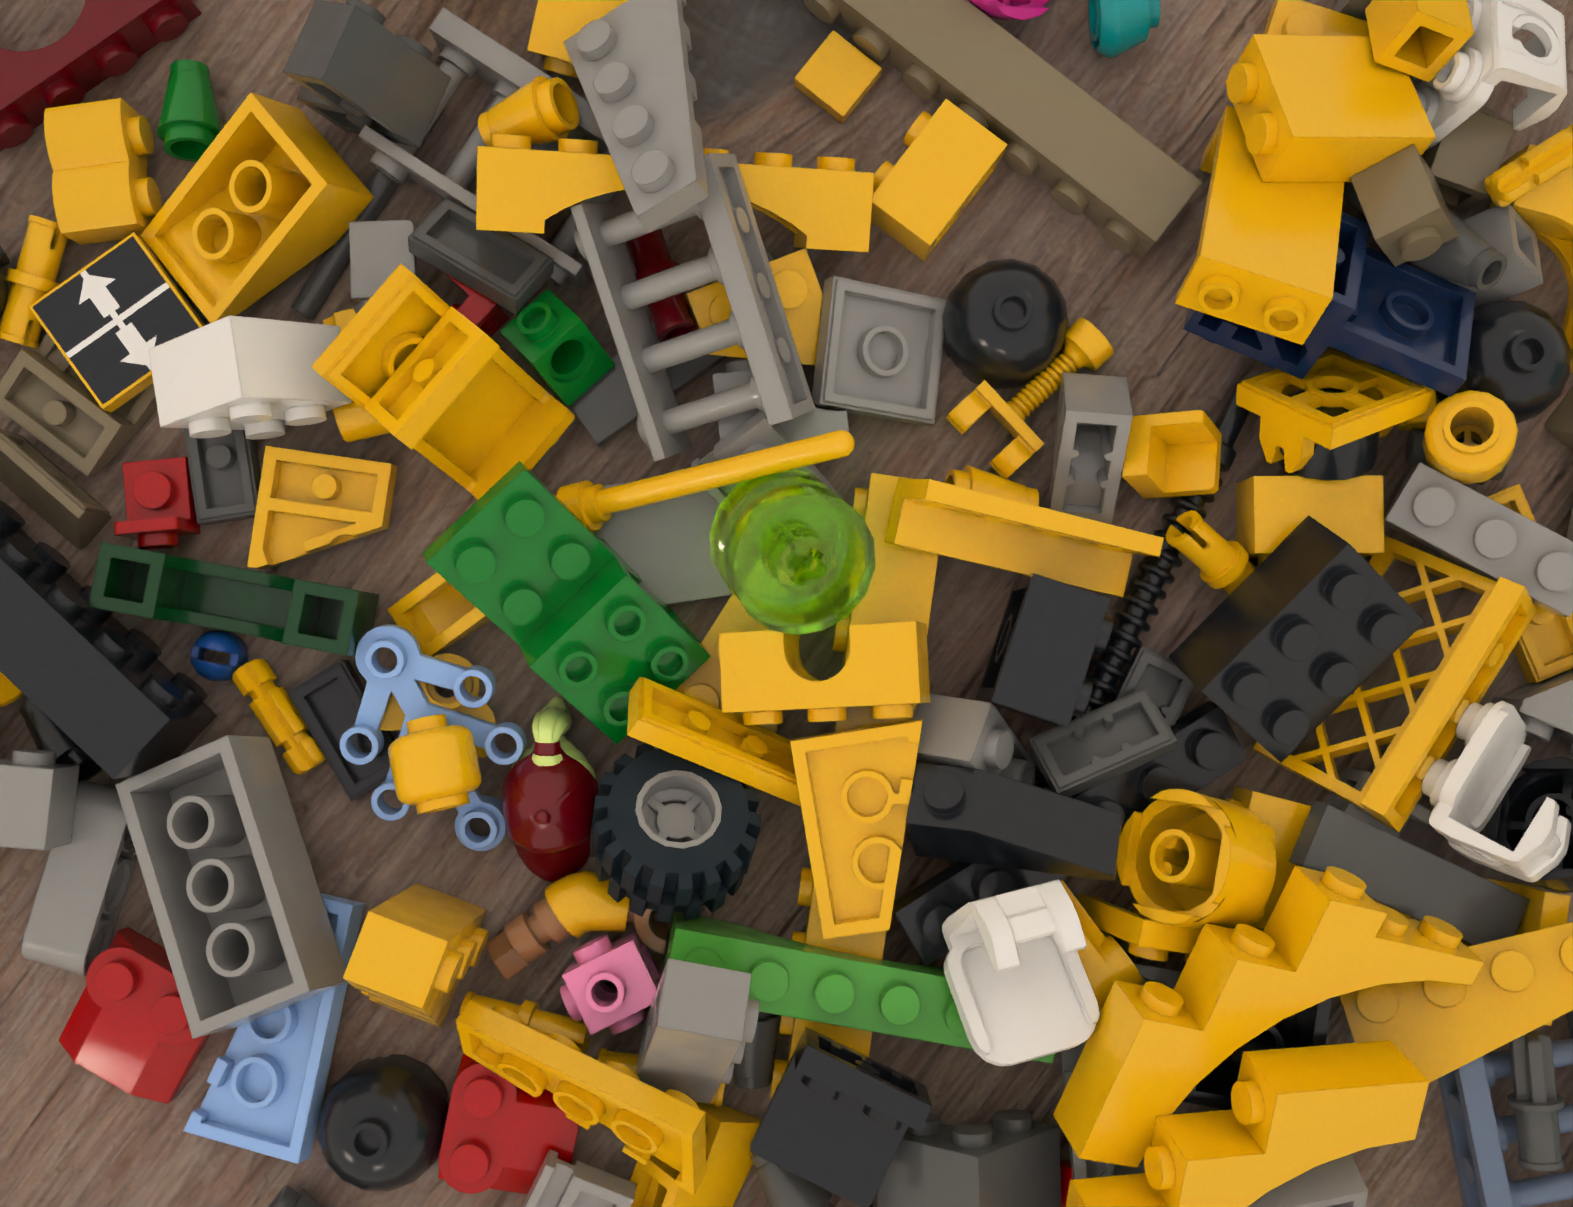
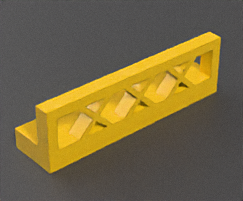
M898 478L884 542L1026 576L1035 573L1077 588L1123 597L1133 554L1160 557L1164 538L931 479Z

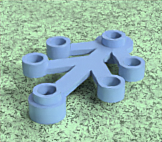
M385 624L377 626L360 639L356 648L355 660L357 668L366 679L367 684L355 725L349 728L340 739V751L347 761L356 765L367 764L382 751L384 736L380 727L392 693L405 715L399 737L408 734L406 724L408 721L426 716L446 714L448 726L461 725L467 727L474 736L475 746L485 749L487 756L493 762L500 765H508L517 761L527 745V737L519 725L512 722L495 724L430 703L418 682L421 681L454 691V695L459 703L469 708H478L485 705L493 697L497 688L496 678L488 668L479 665L466 668L423 654L416 637L410 631L398 625ZM380 648H389L396 654L397 665L395 668L388 669L379 663L377 653ZM469 676L480 678L486 687L485 695L480 697L470 695L465 689V679ZM356 733L366 735L372 743L371 752L363 753L358 751L352 742L353 735ZM501 733L511 735L516 741V751L505 753L499 750L495 743L496 735ZM390 766L386 780L372 794L371 806L375 814L381 819L395 821L402 818L413 805L403 804L401 808H392L384 801L383 795L385 790L395 791ZM476 789L468 794L470 804L456 807L458 815L455 819V832L460 842L467 848L475 851H487L496 847L507 833L503 803L496 797L480 795ZM473 818L484 819L490 826V834L486 836L476 835L472 832L469 821Z

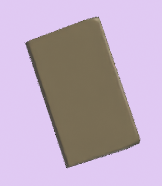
M0 429V481L76 548H85L112 518L109 515L110 512L22 435Z

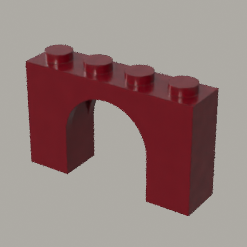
M85 0L83 10L77 22L66 35L53 44L31 51H11L0 48V152L5 148H13L27 141L33 134L34 129L44 122L45 108L80 104L87 92L109 77H117L128 72L136 64L137 58L160 42L171 41L183 34L189 22L202 14L194 1Z

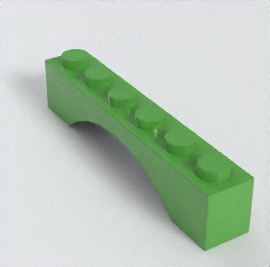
M674 912L662 973L668 958L751 973L748 998L759 1000V1012L974 1050L968 1041L944 975V967L899 963L834 951L762 932L739 923L699 916L698 919L685 921L683 913ZM1055 1053L1033 1060L1053 1064Z

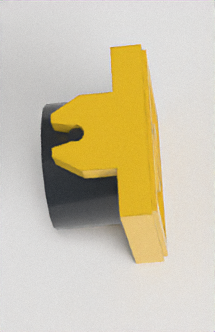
M1331 349L1322 353L1303 380L1275 369L1238 383L1236 405L1261 416L1259 440L1268 463L1278 462L1281 467L1285 468L1286 472L1295 473L1305 478L1325 481L1347 480L1362 476L1373 469L1377 458L1379 439L1385 437L1395 425L1429 412L1432 391L1362 360L1352 358L1338 350ZM1300 389L1305 390V391H1301V392L1294 393V394H1292V395H1290V396H1286L1287 394H1289L1290 392L1295 391V390H1300Z

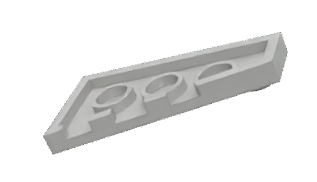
M627 0L600 19L589 22L578 33L564 41L566 50L635 215L649 233L709 197L702 133L694 116L693 102L698 100L696 81L689 71L687 52L692 50L690 29L684 22L682 9L687 6L686 0Z

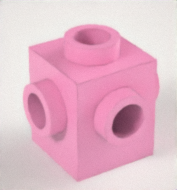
M636 931L612 943L608 935L604 934L572 951L576 961L570 963L562 974L566 984L560 987V993L569 1015L575 1022L584 1020L590 1035L606 1027H609L612 1035H615L637 1025L647 1017L644 1008L652 1004L661 974L648 947L640 940ZM603 980L611 981L615 984L616 988L608 987Z

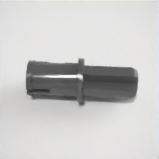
M1531 1031L1509 1042L1514 1093L1507 1096L1508 1106L1515 1109L1519 1147V1155H1517L1518 1164L1528 1170L1557 1171L1565 1167L1564 1159H1562L1558 1111L1565 1108L1564 1098L1556 1094L1552 1040L1547 1034Z

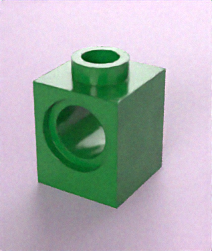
M548 288L500 331L533 372L568 407L615 365L583 321Z

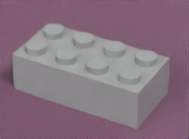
M226 735L115 784L193 1039L239 1027L347 982L343 979L345 967L270 737Z

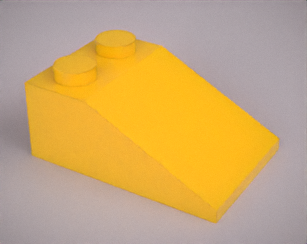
M251 92L140 236L207 320L212 323L229 315L237 316L336 244L348 230L349 222H354L374 196L301 109Z

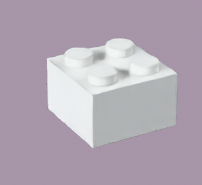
M229 315L148 349L160 428H189V434L192 438H214L228 435L231 433V430H244L246 439L262 440L285 435V425L304 426L326 421V411L352 403L349 397L325 380L311 367L340 334V326Z

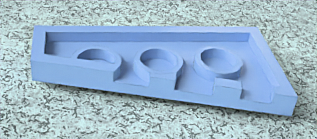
M321 893L346 970L357 942L365 903ZM348 982L237 1027L225 1055L217 1057L206 1082L211 1085L200 1108L192 1111L183 1131L296 1164L311 1158Z

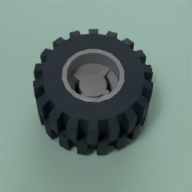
M647 743L637 746L635 759L626 753L615 761L613 774L605 773L599 785L598 796H595L590 837V857H595L594 871L599 882L610 879L608 894L617 903L624 897L631 900L629 911L643 917L646 908L658 911L656 921L671 922L673 912H682L685 921L698 919L702 905H705L711 912H714L724 905L727 893L734 896L742 884L744 874H747L761 827V814L756 813L760 802L756 789H746L747 784L662 749H655Z

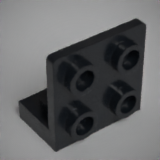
M806 1027L751 1140L750 1150L753 1154L860 1207H869L908 1126L921 1132L932 1109V1104L924 1084Z

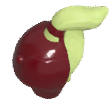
M559 696L554 697L542 710L536 713L532 722V734L535 742L513 763L510 771L503 779L502 788L506 832L513 840L519 857L525 866L539 878L550 882H555L568 874L576 873L589 858L595 796H598L599 793L594 769L583 753L564 736L570 729L572 719L569 709Z

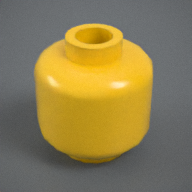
M1469 390L1455 393L1453 396L1447 397L1438 403L1427 418L1422 444L1426 461L1432 469L1461 484L1469 485L1487 481L1500 473L1510 460L1515 448L1518 428L1513 412L1503 400L1488 392ZM1464 437L1463 443L1457 441L1458 439ZM1471 438L1475 439L1479 445L1472 442Z
M446 714L426 716L406 722L408 734L395 739L388 747L389 761L398 800L403 804L416 805L417 815L470 804L468 794L478 789L482 783V775L472 732L465 726H448Z

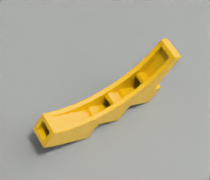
M1295 865L1263 931L1246 924H1237L1234 929L1210 923L1204 924L1174 989L1154 981H1148L1144 986L1119 980L1114 981L1100 1011L1095 1030L1088 1038L1053 1116L1079 1159L1137 1168L1144 1157L1147 1147L1151 1146L1156 1116L1172 1115L1193 1088L1235 1050L1281 1020L1332 997L1381 984L1430 980L1472 985L1484 962L1461 942L1463 934L1448 922L1428 915L1424 916L1422 921L1406 918L1396 910L1376 903L1364 892L1367 887L1366 883L1344 869L1328 866L1325 872Z
M1391 1040L1244 1051L1238 1080L1233 1084L1231 1090L1232 1109L1156 1116L1151 1146L1147 1147L1144 1154L1145 1173L1070 1180L1066 1207H1248L1267 1192L1318 1165L1367 1148L1415 1140L1430 1081Z

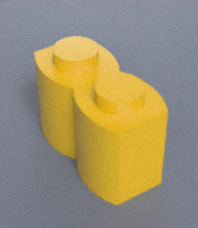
M122 98L45 108V141L53 169L52 195L61 234L79 245L121 240L133 232L140 236L162 208L159 188L155 180L147 176V155L154 152V138L146 117L139 115Z

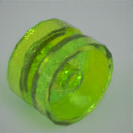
M795 469L737 484L717 508L709 534L712 562L724 584L736 596L741 606L750 616L769 630L787 634L801 635L823 631L847 617L866 595L875 570L874 538L863 516L816 476Z

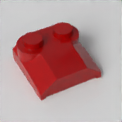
M127 927L119 930L108 949L98 954L91 962L86 975L87 986L58 1040L75 1063L133 1096L168 1104L173 1101L211 1034L192 1038L165 948Z
M463 1053L452 1088L439 1153L438 1179L445 1180L449 1186L462 1193L474 1194L490 1188L528 1194L549 1149L558 1152L557 1159L572 1164L580 1125L565 1117L566 1114L555 1104L553 1093L544 1089L541 1096L533 1097Z

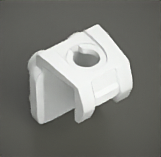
M1467 0L1474 34L1430 83L1409 75L1436 136L1426 150L1435 146L1478 111L1489 99L1494 86L1501 80L1527 87V98L1513 109L1514 130L1520 131L1554 113L1567 95L1564 15L1542 0ZM1520 29L1529 30L1535 34L1524 45H1522L1520 40L1513 38V34Z
M1500 701L1496 704L1489 702L1484 706L1474 702L1464 711L1456 728V737L1465 741V748L1460 757L1450 762L1442 758L1436 760L1424 777L1421 791L1430 797V804L1434 806L1429 818V824L1448 840L1449 845L1458 854L1473 862L1523 881L1537 882L1558 866L1566 855L1569 846L1571 823L1567 818L1559 815V805L1557 802L1546 797L1514 851L1479 834L1493 816L1523 767L1531 747L1524 744L1527 733L1525 731L1526 724L1513 705L1505 701Z
M1059 879L968 902L950 915L942 924V933L949 950L943 964L944 975L968 1041L975 1053L983 1060L997 1066H1012L1074 1048L1084 1043L1093 1033L1099 1020L1100 1012L1097 999L1077 952L1078 950L1085 949L1087 945L1077 912Z

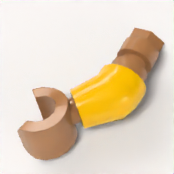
M584 870L568 874L545 888V897L533 905L534 914L531 915L526 911L522 912L505 925L503 932L487 942L486 947L492 962L504 978L508 980L551 950L549 941L552 939L560 943L570 935L579 938L589 931L625 932L627 924H634L640 940L649 949L664 954L668 927L661 925L654 919L652 909L646 908L643 917L629 911L631 900L627 897H624L617 903L608 894L610 879L599 882L595 872ZM702 905L701 911H704L705 905Z

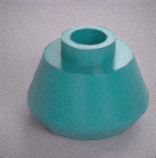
M1088 0V26L1093 49L1106 58H1114L1145 42L1148 38L1149 28H1157L1159 25L1160 0Z

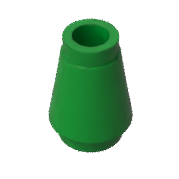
M183 59L177 60L170 65V75L168 77L157 135L164 142V150L168 155L179 160L197 162L220 133L222 127L208 66L199 61Z

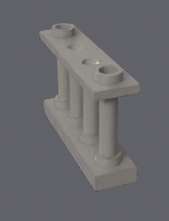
M443 7L429 27V30L441 51L438 56L442 61L439 69L449 75L451 80L427 133L464 78L471 80L474 74L494 86L492 93L495 95V98L487 109L489 111L490 108L537 76H544L548 79L552 77ZM572 91L579 109V124L576 129L569 131L566 139L598 141V153L610 155L588 100ZM478 124L444 175L413 156L418 147L390 141L366 125L363 127L358 136L373 154L369 163L374 168L401 185L406 177H408L442 200L449 197L476 213V196L466 189L476 176L477 146L487 147L480 135ZM558 142L540 144L537 150L558 151ZM615 192L586 199L577 203V205L581 203L610 202ZM572 212L551 244L534 233L509 232L554 259V272L548 278V281L562 287L567 279L580 289H583L589 278L583 265L573 259L578 248L574 238L576 224Z
M705 154L709 197L654 230H659L697 215L704 221L711 243L708 255L636 280L624 242L649 232L638 220L634 210L615 216L611 202L581 203L570 208L576 224L574 228L575 242L579 252L589 263L638 411V432L642 441L650 448L654 462L691 449L692 447L686 432L689 429L756 408L766 414L769 426L816 410L735 154ZM716 280L725 286L732 308L729 319L657 343L645 307L646 305ZM737 344L742 349H745L753 374L750 378V383L679 406L677 405L666 368Z

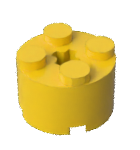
M1185 789L1160 791L1150 797L1156 800L1142 813L1134 811L1125 823L1120 836L1117 871L1121 884L1130 888L1137 904H1132L1140 914L1158 923L1202 930L1205 923L1232 929L1237 924L1253 926L1263 918L1266 911V902L1270 897L1276 877L1275 848L1277 838L1274 829L1268 823L1261 821L1252 811L1244 806Z

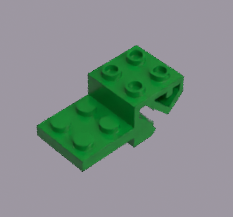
M521 461L514 465L423 552L425 561L520 646L529 667L616 744L627 736L629 691L639 677H645L676 690L711 657L700 640L671 608L639 585L642 582L640 576L603 538L600 539Z

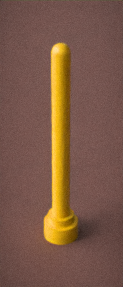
M837 430L605 488L602 484L594 485L592 482L584 480L561 486L556 496L591 531L601 529L604 522L611 519L612 513L846 457L853 451L855 441L848 431Z

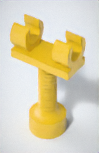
M1080 317L1067 329L1062 354L1060 353L1045 371L1029 381L1030 384L1027 383L1025 388L1016 393V397L1013 396L1011 398V401L1005 402L984 380L946 417L961 434H964L989 411L1015 438L989 463L1001 477L1007 479L1045 444L1024 421L1026 417L1031 415L1030 412L1033 413L1035 408L1044 403V399L1047 400L1049 395L1058 390V386H1061L1062 373H1076L1081 368L1096 372L1114 355V350L1109 341L1088 320Z

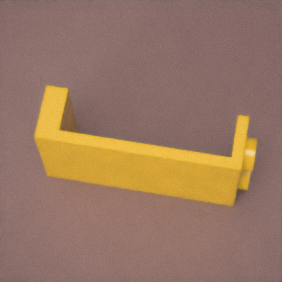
M1227 105L1202 156L1200 170L1211 173L1199 246L1197 256L1176 295L1175 304L1303 345L1333 298L1345 182L1262 183L1254 158L1247 149L1245 134L1234 107Z

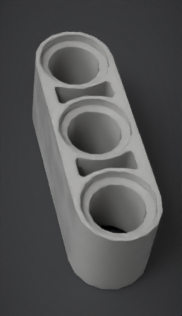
M82 780L78 783L71 844L50 849L23 937L22 955L25 959L86 976L93 959L101 952L107 950L111 944L137 860L128 825L115 788L88 780Z

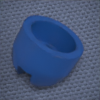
M215 630L203 634L194 642L190 653V663L196 672L203 678L211 681L231 680L232 674L239 667L247 663L248 651L244 641L238 635L229 631ZM205 649L231 653L229 664L204 660Z

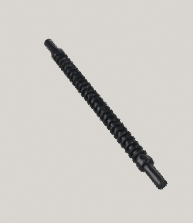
M1240 382L1235 384L1215 424L1222 433L1220 472L1230 470L1236 458V451L1232 447L1250 411L1236 405L1237 384ZM1219 477V487H1220V486H1222L1223 482H1222V479ZM1213 494L1180 496L1179 498L1174 497L1170 499V505L1174 510L1172 514L1166 513L1162 515V521L1166 524L1164 530L1154 531L1155 536L1164 538L1160 557L1150 556L1148 562H1140L1138 564L1142 575L1139 579L1132 578L1130 580L1134 591L1131 595L1124 594L1122 597L1123 602L1126 603L1125 609L1114 612L1115 618L1118 619V624L1112 628L1110 640L1099 660L1091 659L1090 665L1095 669L1091 676L1086 675L1085 678L1093 680V688L1084 714L1107 705L1106 702L1109 696H1117L1118 690L1114 687L1117 680L1123 681L1126 678V674L1122 671L1125 664H1132L1134 661V657L1130 655L1131 650L1143 646L1142 641L1138 639L1141 631L1149 632L1151 630V626L1146 622L1149 615L1156 616L1159 614L1158 608L1154 606L1156 600H1164L1167 597L1166 592L1162 590L1164 584H1171L1175 581L1174 576L1170 573L1171 569L1183 565L1182 560L1178 557L1180 551L1171 547L1166 541L1168 528L1170 525H1173L1182 534L1192 535L1175 519L1190 510L1198 512L1202 519H1205L1207 514L1202 507L1204 503L1214 502ZM1036 772L1037 787L1051 791L1043 774Z

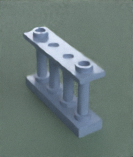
M1573 1010L1566 1013L1571 1038L1552 1041L1554 1068L1573 1065ZM1510 1049L1487 1053L1438 1078L1463 1207H1532L1573 1199V1170L1512 1181L1507 1176L1502 1152L1508 1150V1144L1518 1142L1516 1114L1499 1117L1494 1112L1489 1088L1494 1087L1495 1080L1512 1077ZM1573 1103L1565 1105V1108L1558 1111L1560 1134L1573 1132Z

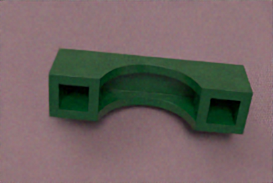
M101 542L88 607L150 619L231 631L274 640L282 644L355 656L360 639L373 629L380 594Z

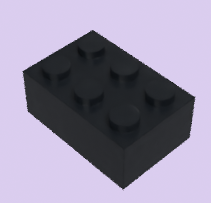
M1308 515L1168 658L1208 698L1281 763L1425 621L1348 542Z

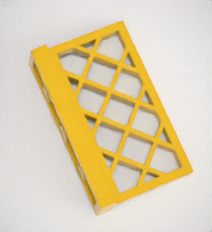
M1385 536V553L1373 555L1369 564L1382 578L1394 558L1417 567L1422 585L1398 592V594L1408 604L1427 599L1435 625L1415 631L1393 653L1400 681L1365 691L1361 684L1354 691V694H1351L1331 713L1334 714L1358 707L1366 736L1330 745L1323 721L1315 729L1320 745L1319 749L1294 756L1290 754L1281 763L1258 742H1256L1253 749L1261 756L1369 813L1376 821L1399 833L1423 795L1421 787L1429 768L1436 760L1446 758L1458 739L1456 737V728L1462 714L1472 703H1480L1536 613V608L1527 588L1501 576L1496 582ZM1428 572L1442 579L1431 582ZM1462 587L1482 595L1470 615L1443 622L1436 595ZM1459 633L1451 645L1448 636ZM1439 639L1444 658L1437 669L1409 677L1402 649ZM1424 688L1418 700H1416L1414 691ZM1405 694L1410 712L1403 724L1376 733L1368 704ZM1390 743L1382 756L1380 746ZM1370 749L1375 769L1362 790L1359 791L1340 781L1334 758ZM1324 761L1327 773L1315 768L1311 764Z

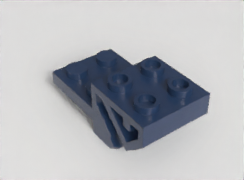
M1342 212L1333 298L1303 345L1190 308L1187 312L1183 330L1302 380L1326 348L1330 346L1345 352L1352 358L1364 360L1402 376L1410 382L1426 386L1450 397L1454 395L1467 378L1476 292L1407 263L1395 267L1386 254L1367 247L1370 231L1369 224Z

